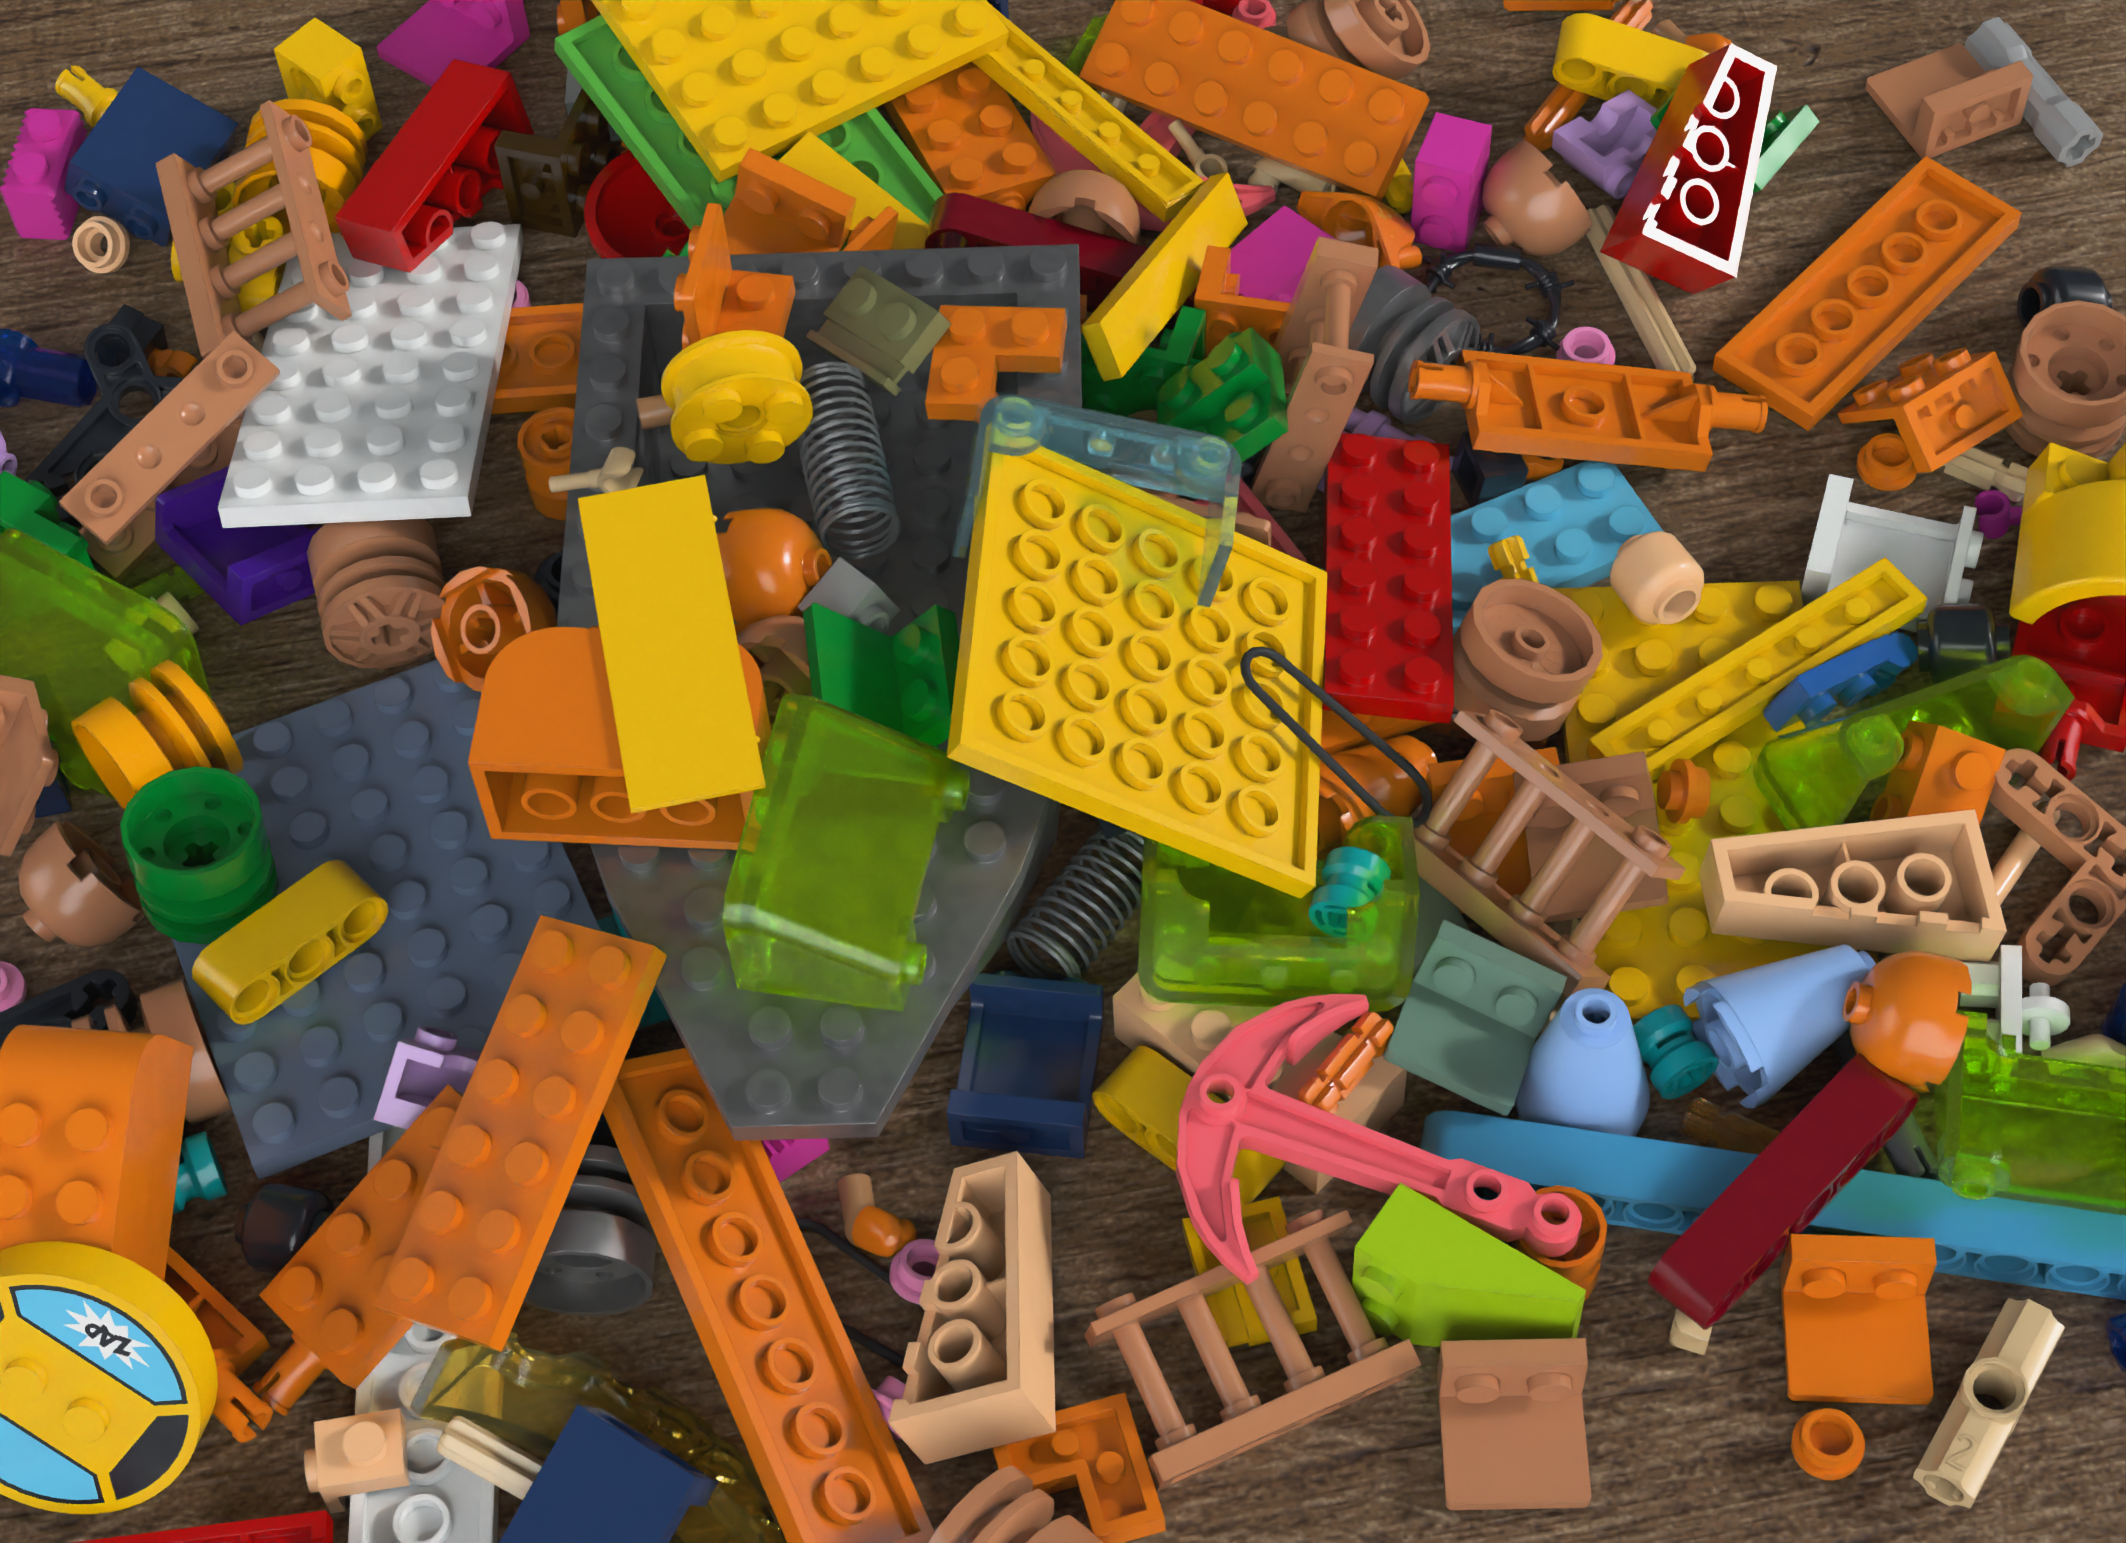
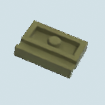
M860 265L823 313L827 318L826 322L818 332L811 329L806 337L816 347L837 361L859 368L866 376V379L896 397L901 391L897 386L898 382L907 371L911 374L915 373L950 327L951 323L938 310Z

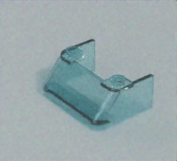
M1012 392L993 393L980 402L972 427L952 556L965 558L981 500L988 451L1009 456H1022L1033 452L1039 446H1043L1129 485L1208 500L1209 506L1197 605L1211 606L1233 547L1241 475L1240 456L1228 441L1199 430Z

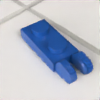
M1898 631L1866 642L1798 675L1765 708L1763 716L1776 732L1800 720L1805 727H1809L1828 715L1837 706L1839 701L1845 707H1850L1866 695L1874 697L1883 690L1886 691L1896 681L1895 677L1897 674L1908 669L1918 659V646L1914 644L1915 641H1912L1910 636L1904 635L1903 632L1898 633Z

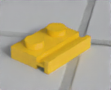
M1279 1196L1241 1205L1242 1224L1250 1252L1288 1236L1285 1229L1288 1223ZM1190 1217L1182 1219L1183 1235L1195 1276L1222 1265L1206 1247L1193 1227ZM1296 1257L1269 1269L1271 1278L1298 1334L1317 1331V1316L1299 1258ZM1243 1282L1205 1298L1228 1349L1229 1347L1248 1343V1346L1251 1347L1270 1342Z

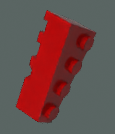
M1729 44L1688 65L1600 250L1601 253L1691 294H1696L1736 277L1777 68L1776 65L1733 44Z
M457 59L452 60L334 217L353 258L410 273L453 235V223L461 216L472 218L483 208L482 197L493 187L504 189L494 147L501 131L507 130L535 135L511 72Z

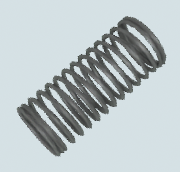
M825 362L815 364L803 370L799 383L801 384L804 380L816 374L830 371L846 372L850 375H829L817 378L803 386L806 390L818 383L833 379L849 380L857 383L861 388L835 385L810 394V398L813 399L823 393L836 390L858 393L856 398L837 396L822 400L813 405V415L810 424L796 440L818 538L823 548L830 555L854 560L872 557L886 550L897 540L901 531V523L895 498L893 497L887 464L885 463L882 442L877 430L866 376L859 368L843 362ZM850 401L849 404L825 412H814V410L826 404ZM856 414L862 415L859 419H849ZM814 423L824 424L816 429L811 428ZM844 423H852V424H850V425H848V426H845V427H843V428L832 429V430H825V429H827L828 427H831V426H835V425H839V424H844ZM859 424L865 426L862 430H851ZM806 431L810 432L811 434L807 436ZM816 434L826 435L819 440L813 438ZM847 434L852 435L845 439L828 441L829 439L834 437L843 436ZM860 436L867 437L864 441H853ZM819 445L829 446L822 451L816 450ZM846 446H855L843 451L830 452ZM864 446L870 448L867 452H855ZM812 453L816 454L814 458L811 457ZM822 456L832 457L825 462L819 461ZM849 457H857V458L852 459V460H850V461L833 463V462H835V461H837V460H841V459H845V458H849ZM865 458L873 459L869 463H858ZM814 464L819 466L817 469L813 468ZM824 467L835 468L828 473L821 472ZM853 468H860V469H857V470L852 471V472L837 474L838 472H841V471H845V470H849V469H853ZM868 469L875 470L871 475L861 474ZM817 475L821 476L819 480L816 479ZM827 478L839 479L831 484L824 483ZM861 479L855 483L840 485L845 482ZM871 480L877 482L874 486H861ZM819 486L824 488L822 491L818 490ZM830 489L842 490L834 495L826 494ZM857 491H863V492H860V493H858V494L843 496V495H845V494H849V493H853V492H857ZM873 491L880 493L876 497H864ZM822 497L827 499L825 502H821ZM834 500L845 501L838 506L829 505ZM824 509L830 510L827 514L824 513ZM863 510L874 511L861 517L840 518L853 512ZM880 512L886 514L880 521L865 528L847 530L830 526L833 522H862L877 516ZM888 519H892L888 528L868 539L856 541L838 540L826 533L827 530L848 535L866 533L880 527ZM890 532V534L887 537H885L882 541L873 544L869 547L854 550L840 549L828 543V541H831L838 545H864L879 540Z
M1100 827L1095 830V835H1091L1086 841V845L1079 849L1078 855L1069 861V866L1063 868L1061 876H1057L1052 881V886L1047 887L1043 892V897H1039L1034 903L1035 907H1031L1026 912V918H1021L1017 923V927H1014L1007 935V949L1011 957L1031 978L1057 980L1067 977L1046 965L1027 944L1026 938L1036 943L1044 953L1061 965L1068 977L1081 979L1080 972H1087L1090 969L1089 962H1095L1099 958L1098 951H1104L1107 948V941H1112L1116 937L1115 930H1121L1125 926L1124 920H1129L1133 916V910L1140 908L1142 905L1141 899H1147L1150 896V889H1155L1159 885L1158 879H1163L1167 875V869H1171L1175 862L1183 855L1182 851L1176 849V853H1174L1170 846L1162 844L1168 853L1160 852L1140 834L1130 830L1118 835V837L1108 839L1107 842L1111 847L1110 849L1101 845L1100 839H1105V837L1101 834ZM1115 843L1138 857L1150 872L1132 863L1118 849ZM1092 849L1098 850L1103 859L1093 856ZM1107 854L1128 866L1141 882L1134 880L1120 870ZM1083 860H1089L1094 869L1085 867ZM1098 864L1119 876L1130 887L1132 892L1115 883ZM1154 867L1162 869V871L1157 874ZM1074 870L1082 871L1086 880L1077 877ZM1091 875L1111 887L1121 897L1123 902L1106 893L1094 881ZM1145 877L1153 879V882L1149 885ZM1066 880L1073 881L1078 891L1069 888ZM1083 886L1102 897L1115 913L1099 904L1086 892ZM1136 887L1145 889V892L1140 895ZM1057 891L1065 892L1070 902L1060 898ZM1074 896L1094 908L1106 923L1090 914L1078 903ZM1128 897L1136 899V902L1132 905ZM1048 901L1056 902L1062 913L1052 909ZM1066 907L1074 910L1087 920L1097 933L1081 924ZM1119 907L1127 909L1128 912L1123 915ZM1040 911L1048 913L1054 924L1043 919ZM1110 917L1119 920V923L1114 926ZM1058 918L1075 928L1088 943L1072 934ZM1031 922L1038 923L1045 934L1035 930ZM1101 927L1110 930L1111 933L1106 936ZM1050 929L1056 931L1062 937L1068 940L1077 949L1079 953L1073 951L1068 946L1063 944L1050 931ZM1015 936H1018L1022 944V947L1030 956V958L1050 975L1041 971L1025 956V954L1020 950L1015 940ZM1092 937L1102 940V944L1097 946ZM1083 948L1093 951V955L1088 957ZM1074 958L1084 961L1085 964L1079 967Z

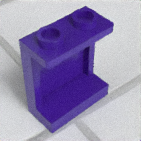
M229 466L157 496L155 507V542L241 626L315 593L307 550L312 536L321 527L311 531L307 530L302 524L223 528L218 505Z

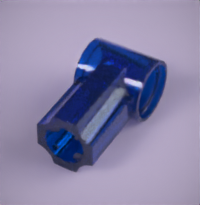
M0 329V407L15 406L21 397L75 407L91 404L97 391V385L85 355L40 348L30 337L21 332L11 329Z

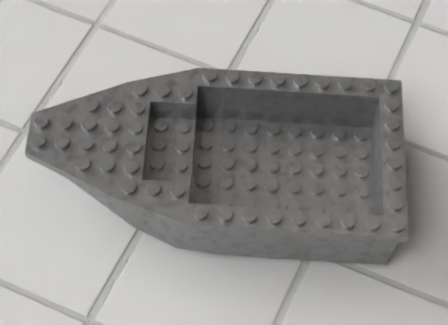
M1079 244L730 255L732 270L793 276L796 293L783 338L788 340L798 350L803 370L815 364L839 362L816 347L806 335L811 329L818 332L827 320L823 313L860 265H863L938 311L940 305L1065 308L1067 330L1061 373L998 372L991 421L930 420L927 418L925 400L933 349L914 374L907 371L898 382L897 386L901 391L896 397L866 379L877 422V430L882 442L885 463L887 464L888 475L890 476V484L893 489V497L898 509L901 531L897 540L886 550L872 557L844 560L873 581L900 609L890 621L889 628L885 633L886 635L892 637L937 604L956 614L960 642L982 440L997 426L1083 464ZM688 256L587 259L569 474L587 472L590 469H601L611 449L615 447L629 448L636 453V458L631 468L641 467L644 469L637 487L705 475L712 513L717 517V521L714 522L716 533L727 532L731 521L722 519L728 512L755 508H775L787 511L806 521L818 537L796 440L785 447V452L779 459L771 463L756 464L749 461L736 464H714L689 460L675 445L670 425L647 430L641 429L636 399L662 394V374L669 362L682 351V330L685 320L683 312L675 310L674 288L678 274H687L690 265ZM836 371L820 373L804 380L801 385L805 386L820 377L850 374ZM833 379L818 383L807 389V392L810 395L820 389L835 385L853 386L858 389L861 387L849 380ZM836 390L823 393L811 399L813 406L822 400L837 396L856 398L858 393ZM850 401L826 404L814 410V412H825L849 404ZM856 414L849 419H859L862 415ZM814 423L811 428L816 429L824 424ZM844 423V424H839V425L831 426V427H828V428L825 429V430H832V429L843 428V427L848 426V425H850V424H852V423ZM859 424L851 430H862L865 426ZM806 431V435L809 436L811 433ZM816 434L813 438L819 440L826 435ZM847 434L843 436H838L831 438L828 441L841 440L848 438L852 435ZM860 436L853 441H864L867 437ZM819 445L816 450L822 451L829 446ZM846 446L830 452L843 451L855 446ZM864 446L855 452H867L870 448ZM811 454L812 458L816 456V454ZM822 456L819 461L825 462L832 457ZM849 457V458L837 460V461H835V462H833V463L850 461V460L855 459V458H857V457ZM865 458L858 463H869L873 459ZM814 464L813 468L815 469L819 467L816 464ZM824 467L821 472L828 473L835 468ZM853 468V469L841 471V472H838L837 474L852 472V471H855V470L860 469V468ZM868 469L861 474L871 475L875 470ZM816 476L817 480L821 478V476ZM827 478L824 483L831 484L839 479ZM861 479L845 482L840 485L855 483ZM871 480L861 486H874L877 482ZM819 486L818 490L822 491L824 488ZM590 487L568 490L557 627L589 628L599 625L578 498L605 493L601 488L592 489ZM830 489L826 494L834 495L842 490ZM857 491V492L845 494V495H843V496L858 494V493L863 492V491ZM873 491L864 497H876L880 493ZM822 497L821 502H825L827 499ZM834 500L829 505L838 506L845 501ZM824 509V513H826V514L830 511V510ZM863 510L853 512L840 518L861 517L874 511ZM880 512L877 516L862 522H833L830 526L847 530L865 528L877 523L886 514ZM888 519L880 527L866 533L848 535L834 533L829 530L826 533L838 540L856 541L868 539L882 533L889 527L892 519ZM890 532L886 534L883 538L864 545H838L831 541H828V543L840 549L854 550L869 547L873 544H876L882 541L885 537H887L890 534ZM830 555L833 565L838 557ZM834 726L820 744L803 750L788 749L793 741H784L773 736L777 765L765 851L591 843L590 845L608 900L628 938L654 945L667 955L654 988L734 1141L878 1137L951 1009L1005 942L1007 935L1012 930L1056 841L1060 802L948 758L949 738L915 761Z

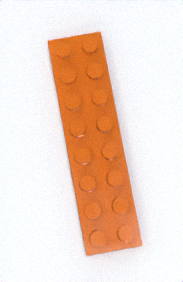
M686 1048L624 1060L602 1112L787 1543H928L935 1531L761 1140L734 1141Z

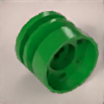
M195 766L170 771L145 784L127 803L120 822L122 843L130 870L135 878L136 890L140 896L143 912L157 931L178 942L210 944L276 897L279 881L259 798L244 779L218 768Z

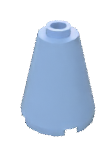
M1843 944L1699 981L1686 988L1683 996L1684 1007L1696 1002L1700 1019L1692 1022L1693 1036L1696 1040L1706 1042L1718 1058L1719 1064L1714 1074L1724 1088L1729 1091L1739 1085L1749 1095L1739 1103L1745 1108H1756L1767 1102L1850 1028V1023L1844 1021L1842 1015L1845 996L1851 984L1855 981L1862 983L1865 975L1876 963L1867 952L1863 950L1856 952L1849 945Z
M1588 988L1577 991L1567 998L1532 1048L1515 1100L1519 1119L1522 1121L1635 1137L1649 1109L1650 1089L1628 1008L1618 996L1607 990Z

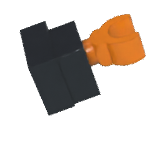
M126 304L120 308L109 322L121 324L133 332L155 376L185 378L198 362L194 356L187 352L168 349L164 325L146 317L144 313ZM117 339L107 340L97 349L99 362L109 367L121 365L130 354L129 346Z
M1465 432L1461 435L1451 471L1470 508L1522 488L1525 480L1532 479L1538 481L1560 472L1564 460L1562 458L1545 460L1542 459L1545 456L1473 450L1470 434Z

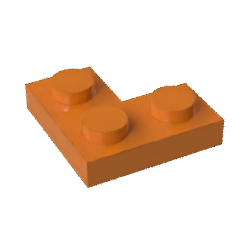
M940 305L939 312L951 325L933 348L925 400L927 418L930 420L991 421L998 372L1061 373L1067 330L1065 308Z
M1125 1392L1055 1411L1056 1432L991 1448L997 1470L1011 1465L1016 1467L1033 1481V1490L1040 1489L1047 1494H1052L1077 1487L1090 1531L1104 1543H1125L1166 1531L1165 1517Z

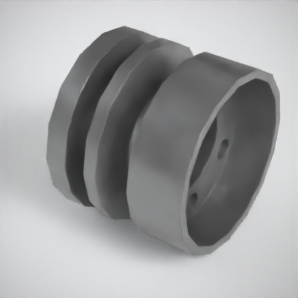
M1385 265L1377 269L1349 332L1348 349L1374 354L1373 367L1361 392L1370 391V397L1377 406L1382 409H1389L1392 415L1404 424H1417L1427 419L1446 401L1410 399L1408 378L1413 361L1422 360L1428 363L1457 365L1462 349L1476 351L1479 343L1480 326L1474 316L1465 310L1455 309L1453 303L1448 299L1442 297L1431 298V293L1426 285L1397 266Z
M588 1145L524 1299L525 1302L539 1309L559 1314L593 1317L620 1314L640 1307L652 1296L656 1241L651 1235L654 1231L619 1149L604 1145Z

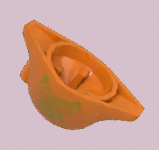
M1301 192L1296 207L1300 216L1336 240L1378 248V269L1385 265L1397 266L1401 270L1415 269L1420 266L1422 261L1421 251L1417 246H1411L1415 238V231L1412 225L1396 210L1375 198L1356 193Z

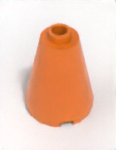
M1401 735L1383 740L1411 763L1424 777L1425 781L1427 764L1438 763L1432 749L1415 737ZM1372 743L1330 755L1384 809L1394 816L1408 819L1421 805L1422 795L1417 784L1403 769ZM1321 760L1316 886L1323 887L1325 884L1322 880V869L1327 855L1333 849L1356 847L1375 854L1382 847L1376 841V837L1386 824V821L1378 817Z

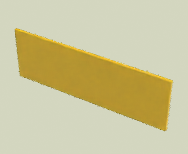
M705 475L578 498L631 814L766 788L757 744L760 741V737L755 734L714 523L717 521V517L712 513Z

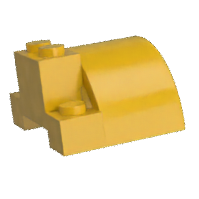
M2050 442L2028 468L2009 614L2013 618L2029 624H2033L2048 611L2068 602L2097 596H2126V442L2108 463Z

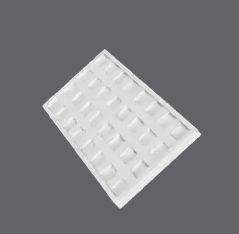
M483 222L476 226L453 227V235L410 273L353 258L343 236L340 233H331L338 263L349 281V290L346 292L352 316L341 321L313 302L268 327L261 354L280 369V375L245 409L218 505L222 527L235 528L472 516L524 246L521 224L502 225L497 222ZM298 256L287 261L278 294L303 281Z

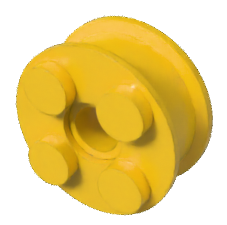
M740 330L724 332L704 338L679 352L666 366L661 377L663 398L666 404L674 411L670 422V431L678 449L691 461L714 464H736L749 461L756 464H766L779 459L784 454L785 447L789 446L804 433L813 415L810 395L799 383L803 367L800 354L795 346L788 340L772 333Z

